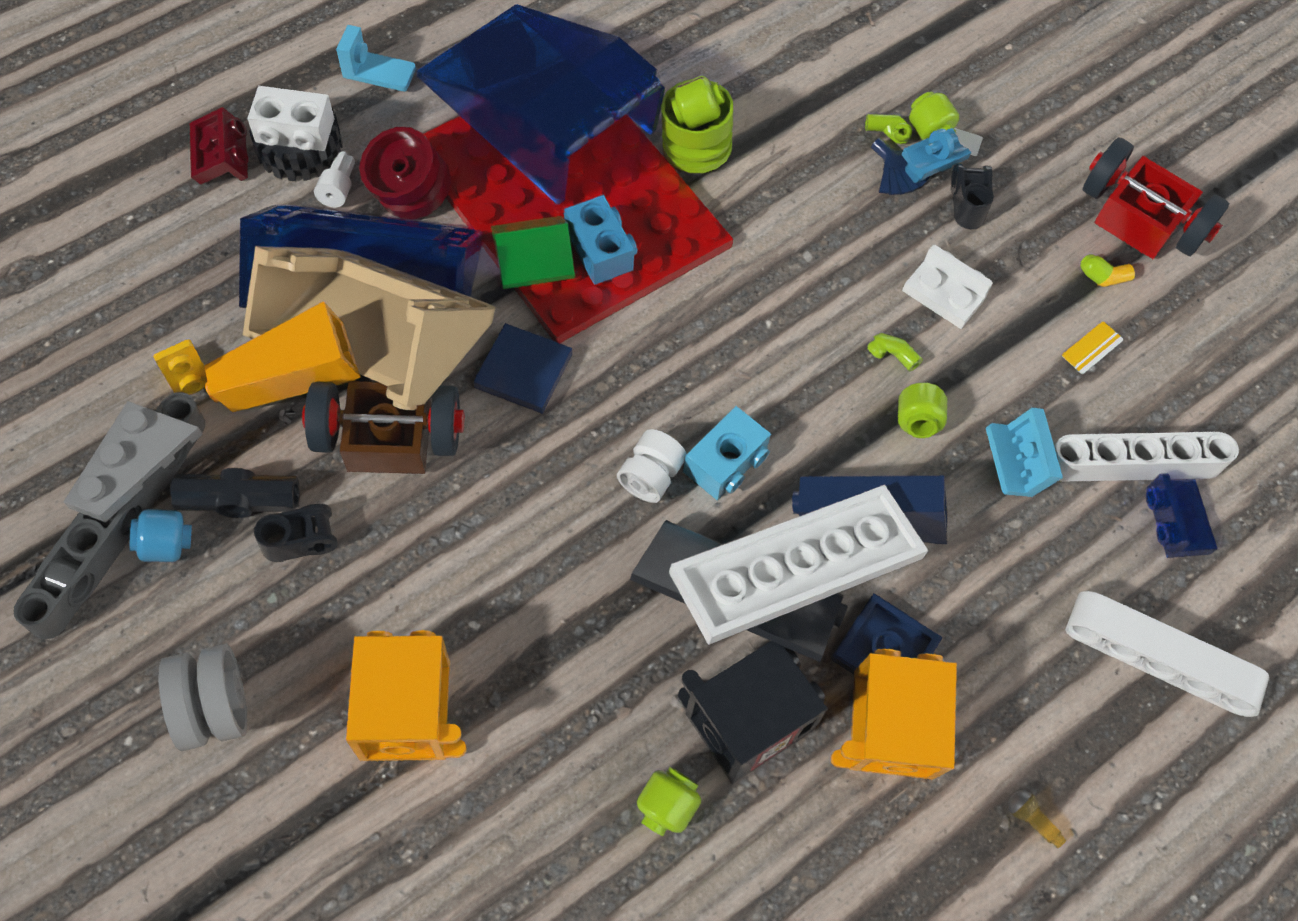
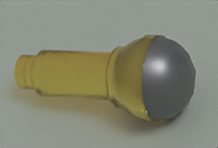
M1019 790L1011 795L1008 801V808L1014 817L1028 822L1048 843L1053 844L1057 849L1066 842L1062 832L1040 811L1038 801L1032 793Z

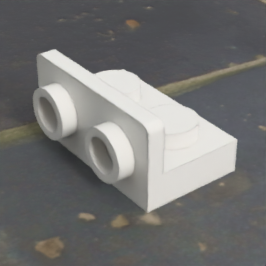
M932 245L928 250L925 260L906 281L902 291L962 329L984 302L993 282L980 271L972 269L955 258L950 252Z

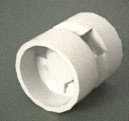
M649 429L643 433L634 447L635 456L633 458L628 457L618 471L617 479L634 496L650 503H657L671 484L670 477H674L685 462L687 453L683 446L668 434Z

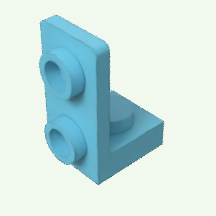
M347 25L336 48L342 76L346 79L405 92L416 71L414 62L368 52L367 44L363 41L361 27Z

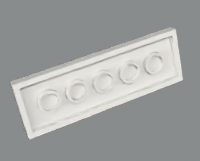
M883 485L671 564L669 574L705 640L710 645L924 558L928 549L887 487Z

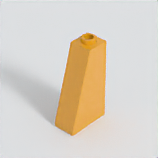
M324 301L204 365L208 381L205 383V389L214 402H221L232 413L306 394L313 382H332L335 385H340L360 378L344 323Z

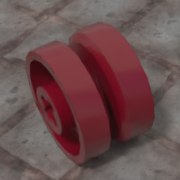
M394 127L382 131L369 142L362 153L359 165L362 182L389 213L400 219L415 220L428 216L441 206L449 194L451 176L448 165L425 135L412 127Z

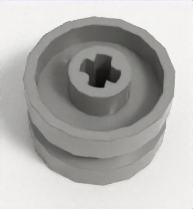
M227 643L201 649L198 661L188 652L161 659L158 678L160 701L169 735L178 750L182 752L206 745L210 733L221 742L246 735L248 719L243 682L237 660Z

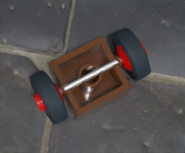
M348 381L345 410H341L339 394L335 383L313 382L309 387L306 404L302 412V423L305 428L308 448L313 452H333L337 444L339 428L342 427L340 454L347 472L425 474L429 432L431 434V446L434 455L454 456L456 454L459 433L464 432L465 422L464 410L460 409L458 389L455 386L440 385L433 393L432 404L429 398L425 404L417 405V409L405 410L393 406V400L387 398L386 391L388 386L379 382Z

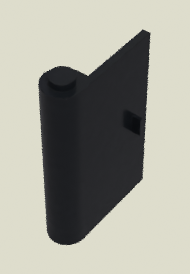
M665 520L633 570L630 580L686 604L669 574L671 564L724 544ZM836 593L749 628L747 631L820 662L833 626L840 627L848 605L841 603L844 595Z

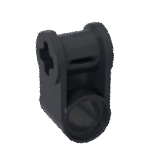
M956 163L953 167L951 193L953 194L954 218L958 225L965 229L972 230L981 227L993 203V173L991 166L985 165L982 169L963 167L960 163Z
M310 504L300 509L268 514L258 520L254 527V536L263 556L272 562H283L309 555H322L333 551L338 546L337 538L332 535L329 522L332 511L330 506L326 504ZM284 534V537L276 543L267 542L272 535Z

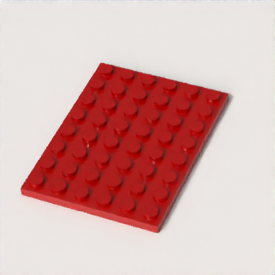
M580 58L423 133L449 167L451 184L446 199L498 268L491 226L556 216L564 218L565 208L601 195L605 196L610 207L615 206L617 208L624 232L626 234L630 233L633 236L637 246V254L634 255L633 271L594 285L571 243L575 278L514 288L552 340L557 343L564 342L733 246L734 239Z

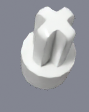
M344 151L339 152L334 158L330 169H325L322 172L314 194L323 205L336 208L344 204L352 186L349 176L355 164L353 156L347 155Z

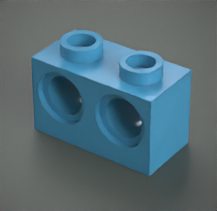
M604 195L564 209V219L568 223L570 242L594 285L633 271L634 255L637 254L635 240L630 233L626 234L624 232L617 208L615 206L610 207Z

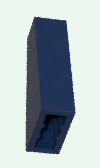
M944 475L800 477L799 491H793V514L802 516L885 485L922 542L947 544L948 508Z

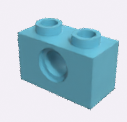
M735 406L685 456L683 473L716 500L726 491L732 494L745 479L743 474L751 466L755 469L758 468L769 455L770 451L767 447L771 433L739 407ZM731 452L738 458L728 459L722 453Z

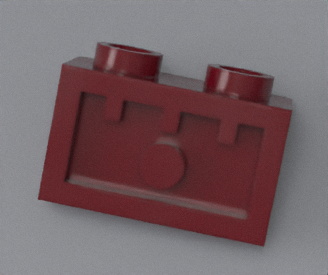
M221 107L189 123L191 178L202 185L227 172H230L240 181L248 178L247 129L241 119L234 117L225 108Z

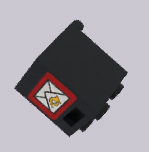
M772 641L705 683L694 670H687L682 675L684 687L678 692V701L732 784L814 731L828 709L825 705L826 698L821 688L814 681L809 682L799 669L801 663L796 653Z

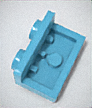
M1030 408L1008 425L991 423L986 427L1003 494L1033 497L1063 478L1044 409Z

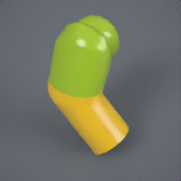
M1093 254L1085 256L1080 263L1081 270L1085 275L1101 287L1132 281L1135 277V271L1131 264L1113 267L1102 257Z

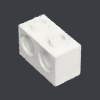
M258 86L247 119L254 140L257 143L270 146L296 147L302 150L325 151L334 122V115L329 95Z

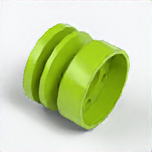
M686 80L670 88L662 99L663 153L667 161L679 170L688 173H706L719 168L727 162L732 152L733 99L728 90L719 84L725 99V103L720 104V117L697 128H689L685 123L680 125L673 111L671 98L675 97V88L689 81Z

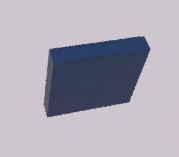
M505 323L474 380V388L543 414L572 357V348Z
M873 593L830 659L854 675L857 667L870 653L875 654L877 649L898 650L901 652V657L917 658L919 654H933L943 637Z

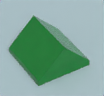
M562 216L491 226L503 289L575 278L568 223Z

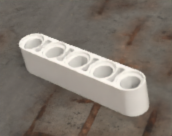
M1223 432L1069 434L1062 436L1054 445L1063 476L1059 481L1210 479L1218 476L1237 458L1239 453L1237 442L1230 435ZM1062 455L1068 457L1071 461L1066 460Z
M1082 591L1078 594L1065 629L1067 634L1075 640L1229 712L1245 717H1254L1259 714L1269 681V674L1262 668L1104 595L1090 591Z

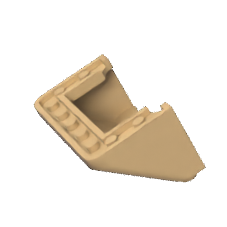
M255 246L242 335L254 339L324 301L344 323L359 374L388 386L386 396L393 400V406L405 410H415L417 405L425 404L489 328L493 322L495 307L346 251L328 248Z

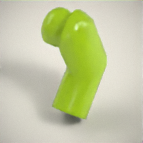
M866 115V131H882L894 143L905 144L910 140L912 128L899 115Z
M885 333L873 336L875 339L867 346L870 353L878 359L883 358L887 352L893 354L909 372L916 369L923 361L905 340Z

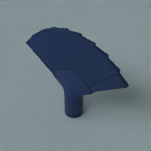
M878 138L872 144L871 149L884 160L879 193L889 195L911 193L922 187L930 178L929 176L917 184L914 183L905 172V167L908 163L901 155L903 150L892 149L881 138Z

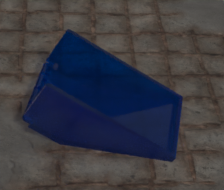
M515 4L417 70V77L558 205L565 200L570 161L567 157L586 145L589 141L588 138L594 139L614 124V119L619 120L626 114L648 134L654 133L657 130L665 87L656 77L657 69L620 37Z

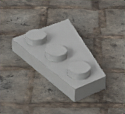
M127 401L65 498L64 503L69 509L106 522L143 489V482L160 467L165 469L175 460L173 455L188 442L193 444L202 436L201 430L192 424Z

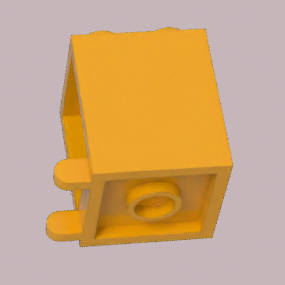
M426 630L413 631L410 633V636H393L392 633L387 631H371L367 633V636H354L346 741L360 761L446 760V758H460L465 755L467 747L465 742L461 740L462 733L459 726L447 724L450 659L442 636H436L434 632Z
M877 649L875 654L870 653L854 672L851 740L846 741L841 746V749L831 754V763L835 767L846 768L852 771L931 780L953 770L955 764L957 663L943 662V656L937 654H919L917 658L901 657V652L893 649Z

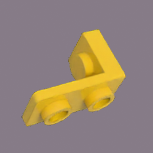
M190 339L153 355L174 393L183 392L192 395L205 387V383L208 382L204 364Z

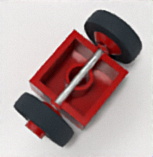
M1118 137L1104 153L1100 151L1089 166L1091 173L1082 188L1092 198L1099 199L1109 186L1114 185L1116 182L1118 184V187L1109 196L1094 223L1149 258L1154 259L1181 223L1184 224L1187 220L1183 227L1184 234L1175 248L1191 257L1204 240L1210 243L1223 226L1218 221L1228 209L1230 203L1214 194L1204 207L1196 209L1191 215L1193 212L1191 209L1203 191L1145 156L1138 160L1130 172H1124L1126 162L1131 156L1134 146L1127 140Z

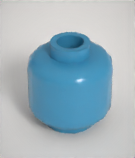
M145 509L140 513L138 519L131 520L130 551H136L138 559L143 562H176L181 557L182 549L191 548L192 525H183V515L177 510Z

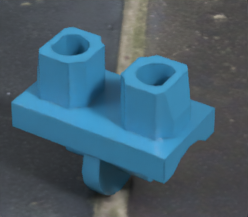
M941 128L933 131L929 138L904 148L901 155L908 163L905 167V172L917 184L933 174L946 171L956 163L967 160L971 155V151L960 144L953 128L948 130Z

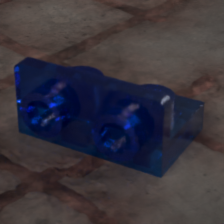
M1168 473L1159 474L1146 488V502L1148 507L1153 510L1157 524V539L1163 545L1166 557L1175 558L1212 554L1218 548L1196 479L1171 480Z

